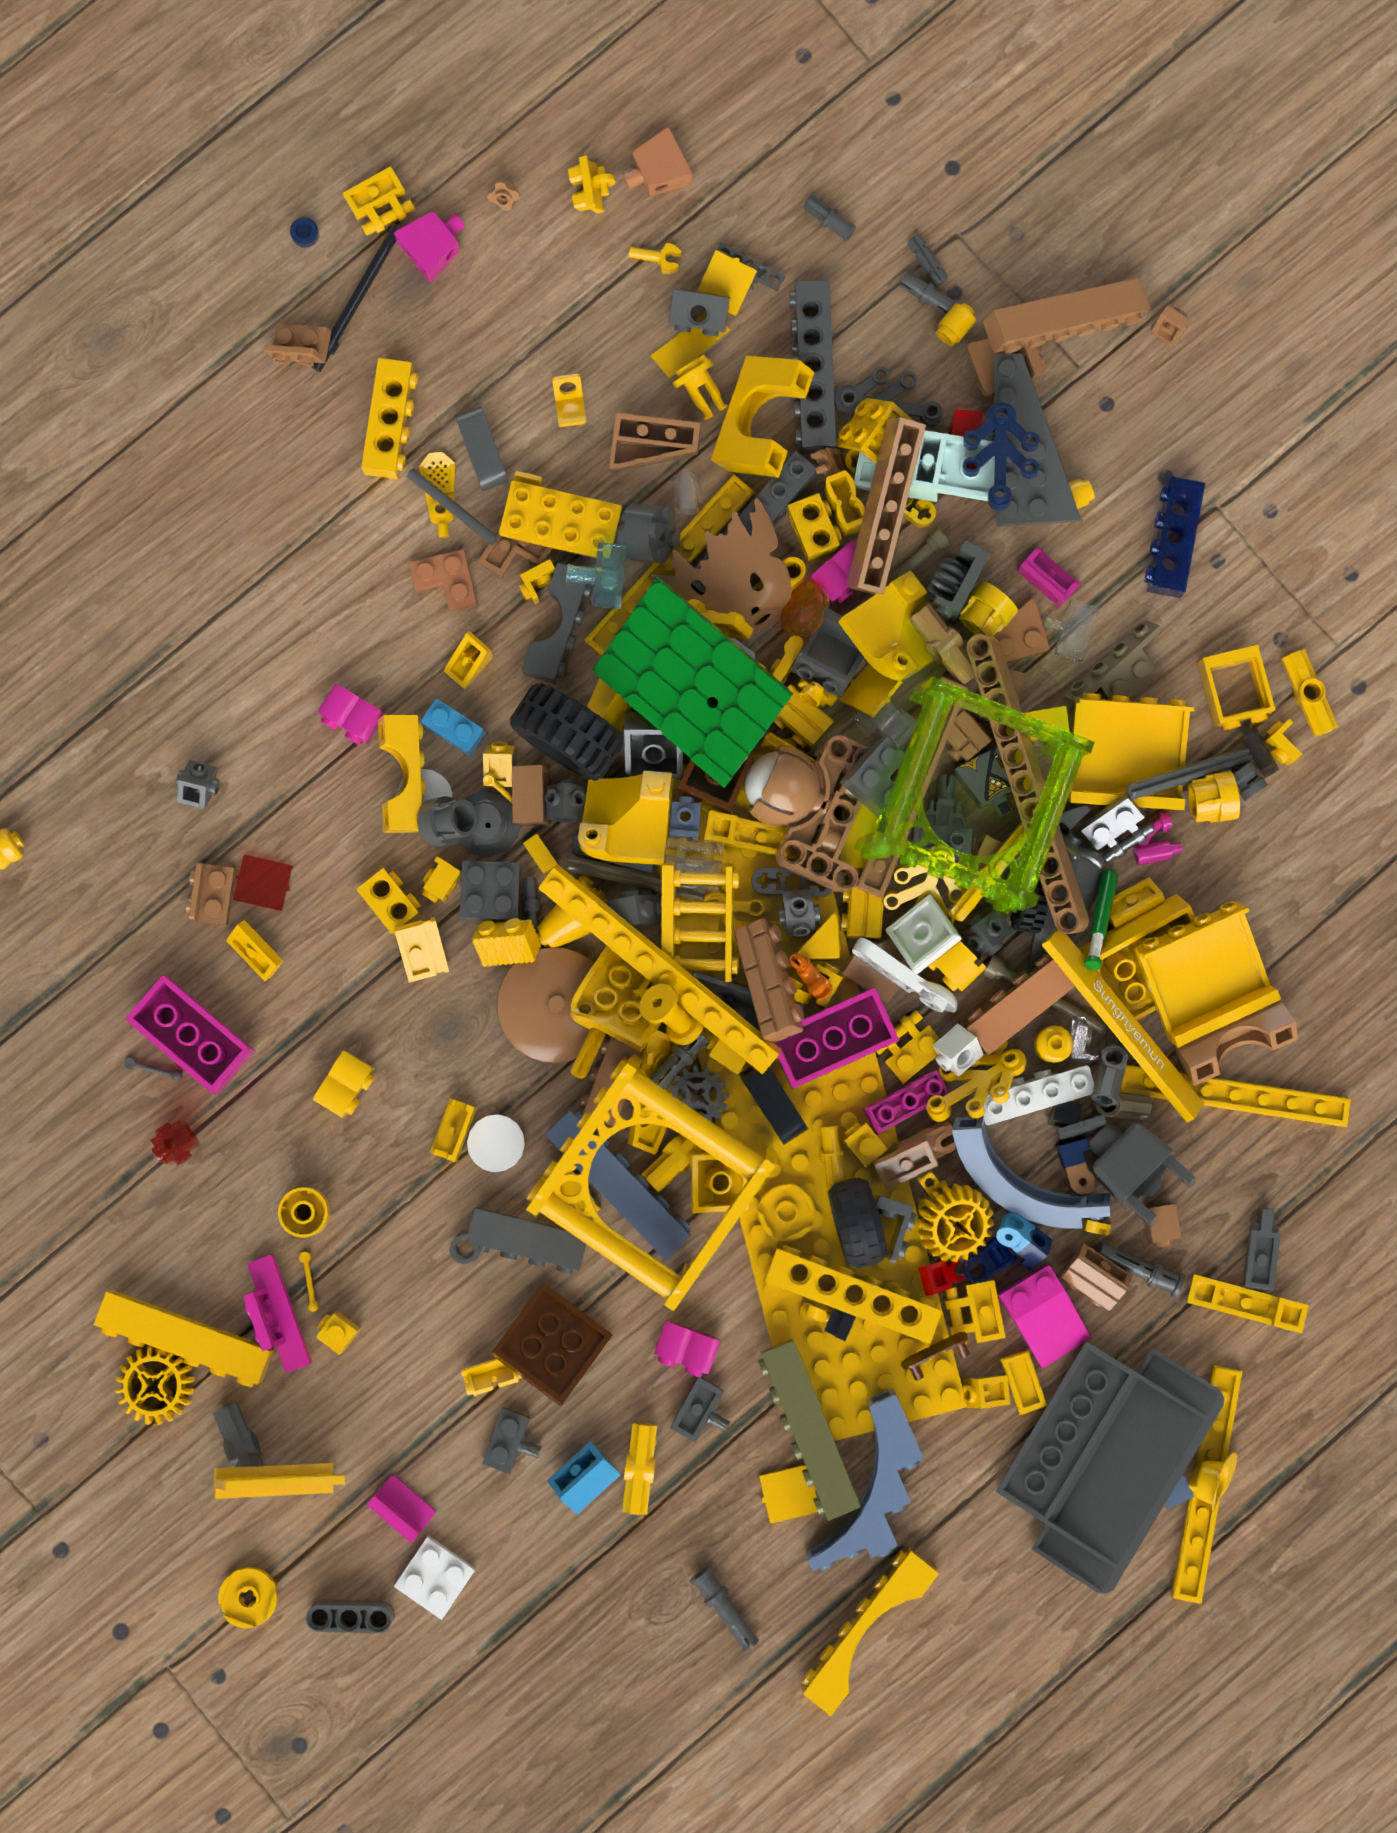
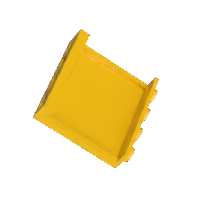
M1083 693V698H1075L1066 800L1070 803L1110 805L1126 794L1125 788L1129 783L1185 766L1190 711L1194 712V707L1186 705V700L1169 699V704L1158 703V698L1141 697L1140 702L1129 701V696L1112 695V700L1101 699V694ZM1183 784L1134 799L1133 801L1138 807L1184 810Z
M1231 901L1224 903L1219 907V910L1211 914L1204 913L1198 915L1193 919V922L1185 926L1178 925L1168 930L1167 934L1159 938H1148L1141 943V946L1134 949L1167 1039L1177 1047L1183 1046L1281 1000L1278 989L1270 985L1245 913L1250 912L1249 908L1239 902Z

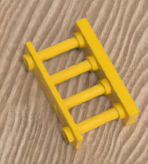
M665 861L662 865V951L685 970L725 971V982H731L733 974H738L739 957H734V888H739L740 874L739 870H734V863L727 864L726 873L681 872V869H676L675 861ZM681 884L726 885V902L681 901V898H676V887H681ZM681 913L726 914V931L681 930V927H676V915L681 916ZM681 941L726 942L725 959L681 958V955H676V944H681Z

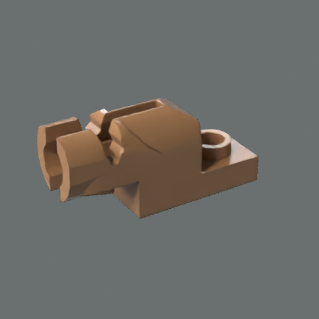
M948 1118L934 1124L932 1128H926L896 1143L898 1150L872 1161L885 1190L938 1166L936 1159L955 1150L953 1127Z

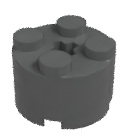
M630 504L625 509L621 521H625L624 530H619V546L623 556L633 561L665 563L670 557L673 548H678L680 544V533L676 531L674 508L660 505Z

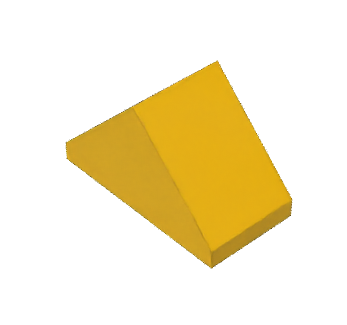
M469 631L465 634L443 671L465 689L494 657L491 650Z
M833 913L797 953L806 956L810 961L838 960L840 958L838 917Z

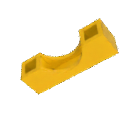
M383 715L378 719L379 748L391 753L399 762L403 772V782L400 791L393 799L382 804L383 833L419 832L417 815L422 805V797L425 796L426 791L425 781L421 779L420 768L424 767V753L419 749V740H422L423 737L422 723H418V715Z

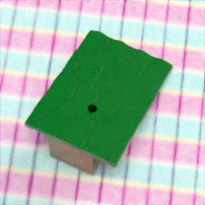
M659 576L653 581L592 669L602 681L623 697L625 702L659 729L667 739L688 755L690 760L724 788L793 695L786 686Z

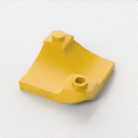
M911 570L886 586L884 595L875 594L838 621L870 665L883 676L898 681L905 680L935 661L926 649L925 640L908 620L915 612L928 604L925 596L928 592Z
M643 771V774L631 777L599 779L597 781L588 779L583 819L578 833L581 850L593 858L605 861L663 865L666 858L671 819L670 807L674 784L672 773ZM592 834L597 835L594 839L588 838Z
M606 945L572 999L570 1009L572 1019L589 1030L597 1028L639 1052L643 1050L649 1039L662 1024V1022H648L642 1017L639 1009L642 996L654 984ZM585 1009L588 1010L590 1013L584 1014L580 1013V1011Z

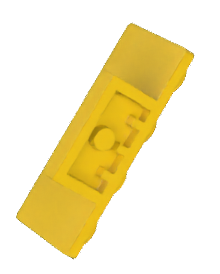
M512 481L499 534L506 538L608 561L611 557L622 506Z

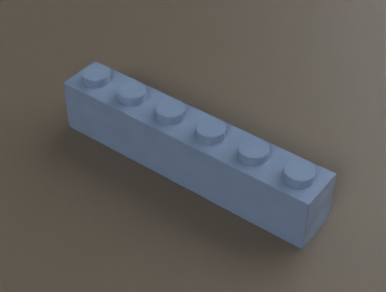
M569 1111L545 1135L560 1150L569 1136L575 1139L581 1129L577 1127V1124L583 1117V1114L580 1111L576 1114ZM593 1140L589 1141L588 1143L590 1148H595L597 1146L596 1142ZM606 1140L592 1160L589 1181L643 1238L667 1260L691 1237L687 1232L691 1227L680 1215L674 1218L667 1211L671 1206L660 1194L654 1197L647 1190L651 1185L640 1174L634 1176L627 1169L631 1164L620 1153L614 1156L607 1148L610 1142ZM582 1149L579 1155L587 1153ZM579 1163L575 1164L577 1169L582 1172L583 1166Z

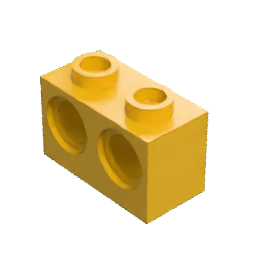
M817 493L787 505L786 513L807 563L839 551V542L842 541V536L838 526H832L829 516H832V512L827 500L822 501L820 494ZM807 509H813L817 512L818 517L814 520H808L803 516V512ZM817 535H824L829 542L824 546H819L814 542L813 538Z
M382 868L356 890L390 933L396 936L394 927L409 924L418 919L421 913L417 909L421 905L411 892L407 896L400 888L404 883L394 871L388 873ZM381 882H387L390 886L389 893L383 897L377 896L375 891L377 885ZM399 904L407 906V914L402 919H396L393 916V910Z

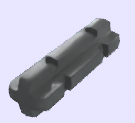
M918 234L909 240L908 246L913 253H916L915 257L926 274H930L932 283L938 287L947 281L948 275L943 268H939V261L929 246H925L926 242L923 237Z

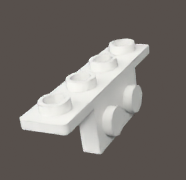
M1085 1065L1062 1073H1052L1051 1069H1046L1034 1073L1035 1078L1024 1081L1023 1077L1013 1079L1009 1089L1010 1098L1005 1103H996L992 1095L988 1094L984 1105L985 1113L983 1116L985 1124L991 1125L1091 1095L1094 1089V1081L1089 1066Z

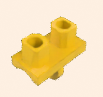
M587 155L579 157L580 164L568 169L571 183L574 186L583 184L584 191L573 194V205L579 211L591 209L596 214L604 212L602 196L609 195L608 187L615 184V176L606 173L604 166L597 168V164L590 162Z

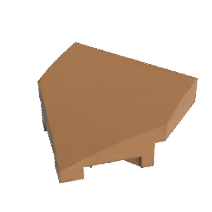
M890 937L885 938L886 940L873 942L900 962L898 949ZM854 953L840 970L842 974L867 991L876 988L880 999L887 1004L899 988L897 984L858 958Z

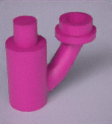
M1158 812V818L1152 822L1156 831L1148 836L1146 842L1141 845L1138 843L1134 846V857L1138 866L1170 860L1174 854L1183 852L1181 842L1170 843L1169 840L1149 843L1152 836L1159 829L1162 833L1172 829L1169 812Z

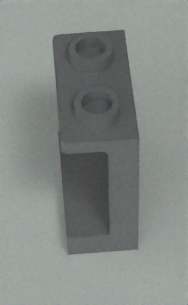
M967 540L964 541L956 560L967 566L969 571L955 598L950 602L936 595L931 605L946 625L948 622L954 625L990 555L989 551Z
M825 608L817 626L803 650L797 656L791 671L798 674L802 679L819 683L827 692L842 698L864 656L838 623L843 616Z

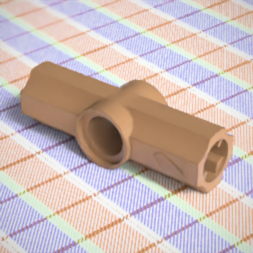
M930 603L923 606L908 619L925 640V646L930 656L936 662L943 664L957 683L964 685L975 677L969 655L963 648L964 642L962 637L954 628L946 626Z

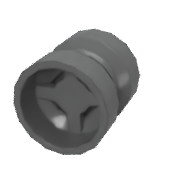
M1252 762L1233 774L1240 789V796L1244 801L1268 785L1263 777L1257 775L1256 767Z

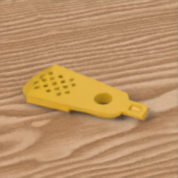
M444 452L428 453L419 466L420 474L454 500L455 462ZM425 492L430 520L437 525L438 538L449 537L448 524L454 520V515L447 509L444 513H437L436 508L440 504Z

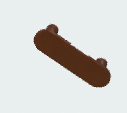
M959 1332L907 1357L902 1361L901 1366L903 1369H910L915 1381L921 1380L924 1375L919 1365L928 1361L929 1358L956 1347L961 1358L969 1356L970 1353L965 1344L968 1334L966 1332Z

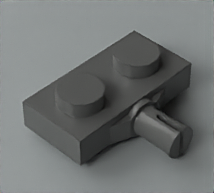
M698 1377L670 1429L695 1443L702 1430L709 1423L725 1432L726 1426H729L730 1421L716 1414L717 1403L724 1390L702 1377Z
M503 1407L482 1464L510 1474L521 1452L538 1458L541 1446L526 1441V1429L531 1417Z

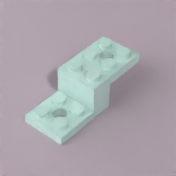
M925 430L908 497L937 502L938 494L942 493L988 501V492L994 486L995 456L980 468L978 475L975 477L966 476L962 468L966 458L977 456L992 441L981 440L979 448L970 451L964 447V437ZM974 438L967 439L972 444L977 442ZM859 452L854 483L856 489L870 491L876 465L861 452Z

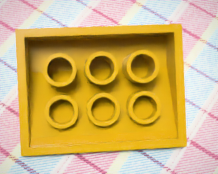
M1177 894L1125 924L1106 932V937L1103 939L1100 953L1102 965L1096 971L1137 1021L1156 1011V1007L1134 949L1141 946V943L1148 938H1159L1167 934L1168 930L1178 925L1185 926L1194 921L1195 915L1191 905ZM1091 941L1078 948L1085 958L1089 955Z

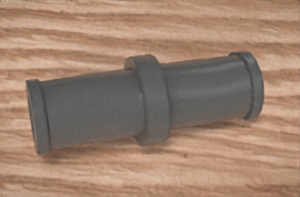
M907 271L899 284L900 288L902 287L919 298L921 304L927 303L943 313L944 316L955 302L954 299L952 300L935 289L933 283L927 284L910 273V271Z

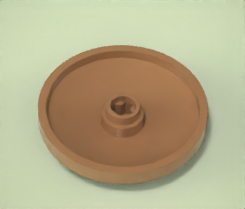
M545 948L539 950L533 963H517L509 969L499 987L497 1016L504 1035L518 1051L529 1058L547 1063H561L577 1058L589 1029L572 1019L570 1009L577 989L594 965L591 960L569 949ZM585 1009L580 1011V1013L584 1014L590 1013L588 1010Z

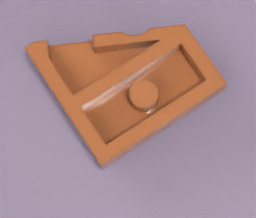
M1035 598L1030 599L1022 606L1009 624L1001 632H997L993 636L1001 644L1006 663L1043 654L1050 650Z

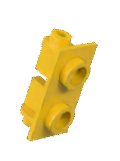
M498 1359L461 1370L466 1383V1392L468 1395L473 1394L474 1396L494 1390L493 1382L497 1381L500 1388L515 1382L518 1383L519 1379L522 1378Z

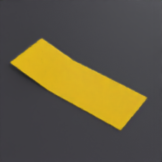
M707 311L699 316L696 321L705 320ZM726 325L725 332H719L718 337L703 335L702 329L691 327V332L681 331L672 340L651 354L650 357L671 378L675 375L676 371L694 361L728 333L730 329Z

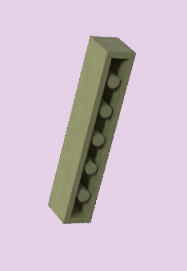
M793 1338L760 1351L763 1358L758 1360L764 1377L768 1375L771 1377L774 1386L769 1388L775 1404L781 1402L785 1413L780 1415L786 1432L790 1430L793 1432L796 1441L792 1442L791 1445L797 1460L803 1458L807 1469L802 1470L808 1488L811 1486L815 1487L818 1497L813 1498L819 1515L825 1513L829 1521L860 1508L861 1506Z

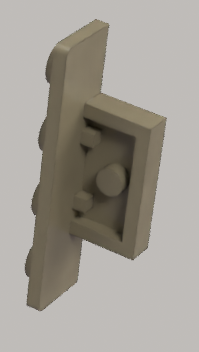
M1149 621L1136 625L1129 636L1114 645L1111 652L1104 659L1096 662L1091 667V671L1071 685L1070 690L1064 695L1066 699L1075 703V698H1083V693H1094L1098 689L1106 700H1112V695L1128 696L1156 670L1142 648L1162 631L1160 625Z

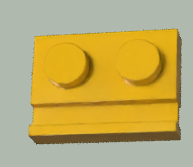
M431 917L430 920L423 922L420 920L394 927L409 983L436 976V973L443 971L445 973L449 972L435 917Z

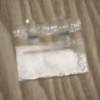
M679 836V839L668 837L667 849L677 850V855L666 854L665 861H675L676 869H681V872L721 873L722 861L711 860V855H723L724 844L713 843L708 840L704 842L687 840L688 837ZM686 851L703 853V857H686ZM681 884V887L719 892V885Z

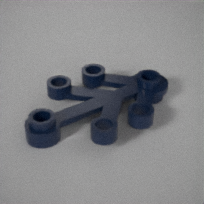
M1006 402L993 404L987 412V421L976 431L970 430L966 432L963 439L964 447L967 450L973 451L979 448L981 440L995 430V440L977 456L966 458L962 468L966 476L975 477L978 475L980 468L995 456L994 486L990 488L987 499L989 506L994 510H1004L1011 502L1012 494L1006 486L1007 457L1021 470V474L1025 478H1034L1038 474L1039 464L1035 459H1027L1007 440L1008 430L1021 442L1023 450L1027 452L1035 451L1039 445V436L1034 432H1027L1015 421L1016 411L1012 405ZM1002 412L1007 416L1000 418L997 416V413ZM973 437L977 442L972 444L967 439ZM1033 439L1035 444L1028 445L1025 441ZM974 464L977 468L969 470L966 466ZM1030 465L1033 466L1035 470L1029 472L1025 470V467ZM1003 492L1005 496L999 498L995 496V493Z

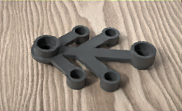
M883 366L875 368L872 376L857 387L851 385L842 386L837 390L834 398L835 406L839 411L846 414L851 413L853 416L855 415L857 405L866 398L894 402L907 415L920 417L921 422L926 426L937 425L943 415L942 407L934 401L926 402L924 405L893 401L895 397L905 390H911L916 386L917 376L912 371H905L898 382L878 396H864L877 385L882 386L888 382L889 371ZM882 372L886 378L879 380L876 378V374ZM905 377H911L913 379V383L906 384L904 383L903 379ZM851 395L854 400L848 403L844 401L843 397ZM934 408L937 414L930 416L927 414V409Z

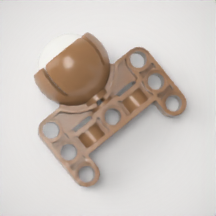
M836 735L824 742L815 763L798 749L789 746H778L774 752L761 756L753 763L745 781L746 796L750 803L748 808L750 814L763 823L787 827L776 849L775 858L777 863L783 868L835 892H844L852 889L858 883L859 878L858 872L853 866L838 858L862 803L840 781L857 763V756H863L869 749L842 735ZM832 743H836L841 747L842 755L840 757L832 754L830 749ZM901 765L893 773L892 781L895 784H898L904 775ZM840 774H841L840 780H839V782H838V784H837V786H836L835 791L833 792V789H834V787H835V785H836V783H837V780H838V778H839V776H840ZM835 807H840L845 812V819L843 821H838L835 818ZM817 826H819L816 835L812 841V844H810L812 837L816 831ZM786 847H792L796 851L797 857L794 862L789 861L785 857ZM813 859H818L822 864L823 868L820 874L815 873L811 869V861ZM839 871L845 872L848 876L846 886L839 884L837 881Z

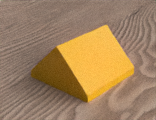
M706 1151L691 1154V1213L726 1212L748 1180Z

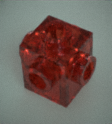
M179 1120L173 1125L169 1122L155 1131L157 1136L150 1140L154 1145L152 1152L161 1163L163 1161L166 1164L176 1163L177 1166L191 1158L190 1152L201 1145L187 1122ZM173 1140L175 1141L174 1148L172 1147Z

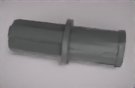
M814 195L810 196L805 202L804 210L822 222L823 228L828 227L843 238L844 241L851 237L856 226L839 215L836 208L831 209Z

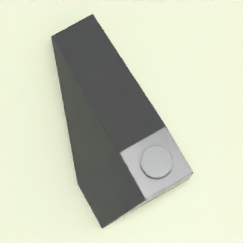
M1069 855L1088 913L1098 893L1102 868L1100 869L1091 860L1082 857L1074 859ZM1055 858L1050 861V869L1053 873L1058 869V862ZM1061 886L1058 892L1059 897L1065 900L1067 890L1064 886ZM1050 908L1046 911L1047 919L1044 920L1045 925L1041 928V932L1038 934L1033 933L1028 963L1029 968H1036L1035 963L1048 953L1042 944L1051 932L1056 929ZM1072 913L1069 914L1067 919L1068 925L1071 928L1076 925V917ZM1077 933L1067 934V936L1073 942Z

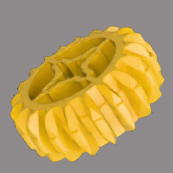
M953 1183L951 1190L947 1186L942 1185L941 1194L932 1191L934 1198L931 1201L924 1199V1203L927 1205L926 1209H918L919 1214L923 1217L916 1220L917 1226L920 1228L917 1234L922 1239V1245L929 1249L933 1256H938L943 1261L950 1259L957 1263L960 1256L968 1260L969 1252L978 1255L977 1247L979 1245L986 1246V1242L983 1239L992 1236L991 1231L987 1228L995 1225L994 1221L990 1218L994 1213L988 1207V1200L982 1197L978 1190H972L970 1186L965 1184L961 1188L958 1184ZM949 1219L953 1220L954 1222L957 1221L961 1225V1227H959L957 1224L953 1225L949 1221Z
M153 1346L147 1347V1354L140 1348L136 1350L137 1358L133 1355H129L126 1358L130 1366L122 1364L119 1367L126 1375L116 1376V1381L123 1383V1386L116 1388L115 1392H124L125 1397L119 1399L118 1403L121 1405L128 1402L129 1406L125 1409V1413L129 1414L135 1410V1421H139L145 1415V1424H151L153 1418H155L157 1425H160L164 1422V1416L170 1422L175 1419L174 1412L179 1415L184 1413L181 1404L189 1405L191 1403L190 1398L185 1396V1394L195 1393V1389L188 1387L187 1383L194 1382L195 1377L186 1376V1372L191 1371L192 1366L188 1365L183 1368L181 1365L183 1357L175 1360L176 1355L169 1352L167 1356H163L162 1350L158 1349L157 1353H155V1347ZM148 1361H158L168 1367L160 1373H156L151 1368L147 1369L143 1364ZM136 1373L139 1374L138 1378L142 1383L141 1391L137 1395L134 1390ZM174 1374L177 1380L175 1397L172 1396L173 1392L169 1388V1380ZM163 1377L158 1384L159 1389L147 1393L153 1385V1380ZM152 1396L160 1401L164 1400L168 1406L152 1408L143 1402Z

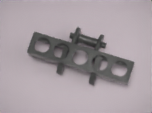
M720 243L717 248L718 251L722 250L730 254V257H738L740 262L744 264L751 262L754 264V269H759L749 291H753L754 287L752 285H757L759 282L778 292L781 283L785 279L784 275L767 267L765 262L761 264L747 257L746 252L740 253ZM772 276L778 279L779 282L772 284L768 278Z

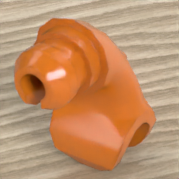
M799 953L791 955L789 964L806 984L807 990L817 999H825L832 992L830 982L816 969L809 958Z

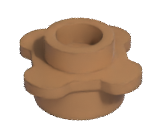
M497 181L494 190L487 194V199L490 202H495L504 211L511 210L512 203L520 198L519 191L508 181Z

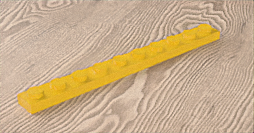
M557 864L553 867L538 889L654 985L667 984L671 986L677 993L679 1006L761 1074L767 1070L781 1053L782 1049L773 1042L762 1038L759 1030Z

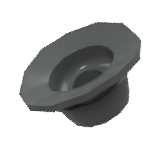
M487 790L467 796L465 800L472 801L471 804L477 813V827L475 833L461 838L459 843L472 854L492 857L506 852L517 840L521 825L513 823L512 803L501 793ZM487 822L491 824L489 828L485 827Z

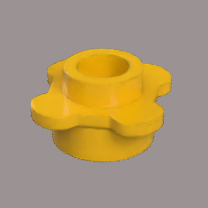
M805 681L799 682L798 685L802 688L799 698L805 704L818 707L821 702H828L829 699L824 695L822 685L814 681H810L809 684Z

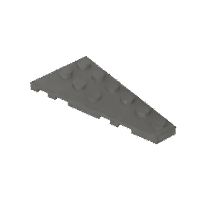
M1022 353L994 355V402H1006L1012 405L1016 411L1015 421L1027 432H1034L1039 436L1038 448L1033 452H1027L1023 450L1021 442L1007 430V440L1027 459H1035L1039 464L1038 474L1034 478H1025L1022 476L1021 470L1007 457L1006 486L1010 489L1012 496L1010 505L1006 509L996 510V525L999 527L1083 522L1024 355ZM1002 412L997 413V416L1000 418L1007 416ZM1033 439L1025 441L1028 445L1035 444ZM1028 465L1025 467V470L1032 472L1035 468ZM996 492V496L999 498L1005 496L1003 492Z

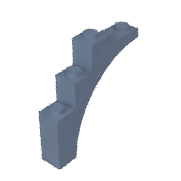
M893 1388L866 1399L873 1419L876 1442L874 1467L869 1484L859 1503L861 1507L852 1513L844 1525L828 1539L805 1551L812 1571L828 1569L835 1564L836 1560L843 1557L847 1559L859 1555L862 1552L861 1549L867 1548L872 1558L874 1556L884 1557L890 1554L893 1548L898 1546L885 1514L888 1512L891 1514L898 1513L904 1510L906 1504L911 1503L897 1470L901 1468L903 1470L912 1469L924 1457Z

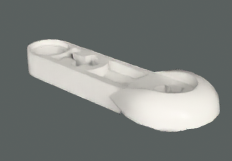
M864 938L857 940L852 952L858 958L909 994L912 991L917 992L920 995V1001L927 1007L937 1012H943L944 1010L956 1012L958 1007L957 999L946 987L926 981L871 941Z

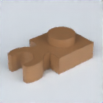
M825 448L811 454V458L816 459L819 467L815 469L818 474L823 473L826 477H829L841 471H847L841 451L838 449Z

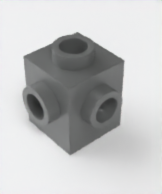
M189 760L185 769L180 770L176 778V786L178 787L177 802L205 809L212 795L216 796L219 790L220 780L216 779L217 767Z
M560 779L558 784L547 785L545 819L564 823L581 822L587 787L576 785V780Z
M811 889L782 892L783 908H778L780 926L785 925L786 936L803 937L815 933V922H820V911L818 904L813 905Z
M996 908L984 918L979 914L969 921L967 925L970 929L964 932L961 937L977 958H979L987 951L990 955H993L1005 946L1002 940L1014 931Z

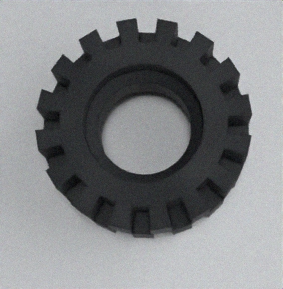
M1019 880L1016 884V889L1013 891L1014 898L1012 897L1011 927L1014 931L1038 934L1045 925L1044 920L1047 919L1046 911L1049 909L1042 883Z

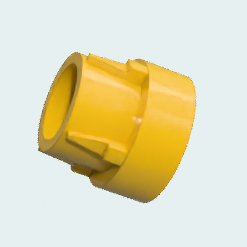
M981 581L966 600L967 604L960 612L959 620L974 635L982 634L993 637L1009 624L1018 613V609L1013 601L1001 590L988 582Z
M1231 771L1205 775V778L1191 780L1192 783L1188 785V802L1192 817L1196 822L1210 821V823L1239 818V791Z
M302 1187L293 1189L282 1198L279 1204V1222L283 1229L293 1236L309 1237L316 1235L325 1228L331 1218L329 1202L315 1188ZM301 1204H307L311 1208V1216L306 1221L301 1220L297 1215V1209Z

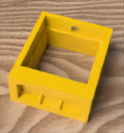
M1258 645L1204 657L1197 663L1214 728L1223 726L1224 731L1240 727V722L1251 720L1252 724L1268 720V715L1275 711ZM1248 663L1260 708L1223 717L1211 671Z

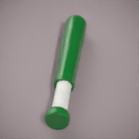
M1105 869L1100 876L1090 934L1092 937L1089 955L1084 960V966L1090 970H1098L1102 965L1100 953L1103 939L1106 937L1118 881V874L1112 869Z

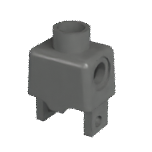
M1110 1122L1095 1135L1089 1144L1090 1149L1099 1156L1093 1164L1096 1179L1125 1210L1127 1208L1132 1209L1151 1228L1157 1223V1218L1138 1198L1142 1196L1152 1197L1162 1187L1161 1177L1167 1169L1177 1176L1189 1189L1196 1183L1195 1176L1175 1158V1151L1140 1123H1134L1123 1132L1113 1122Z

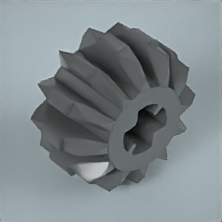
M949 557L942 559L928 586L926 596L932 602L936 595L950 602L953 601L968 573V567L956 559Z

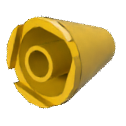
M583 874L577 879L605 904L606 901H609L602 890L598 891L591 887L595 882L589 876ZM558 904L552 908L537 926L539 931L537 938L546 948L548 946L558 948L591 933Z

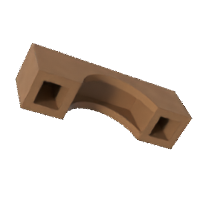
M1277 1001L1183 1046H1175L1178 1062L1195 1086L1220 1075L1222 1058L1235 1047L1257 1044L1273 1051L1298 1040L1296 1020L1282 1001Z

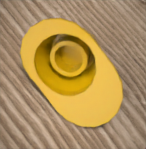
M1232 1452L1224 1462L1204 1461L1191 1474L1188 1487L1195 1491L1197 1498L1211 1504L1212 1511L1215 1510L1217 1502L1223 1496L1233 1478L1237 1464V1453Z

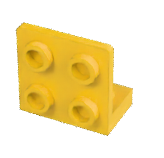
M866 398L857 405L855 415L850 422L840 430L836 445L839 448L860 451L876 465L887 420L896 417L914 420L894 402Z

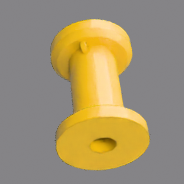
M656 984L649 988L641 998L639 1009L642 1017L650 1023L663 1022L666 1024L667 1036L675 1044H690L701 1034L704 1025L678 1005L677 993L671 986Z

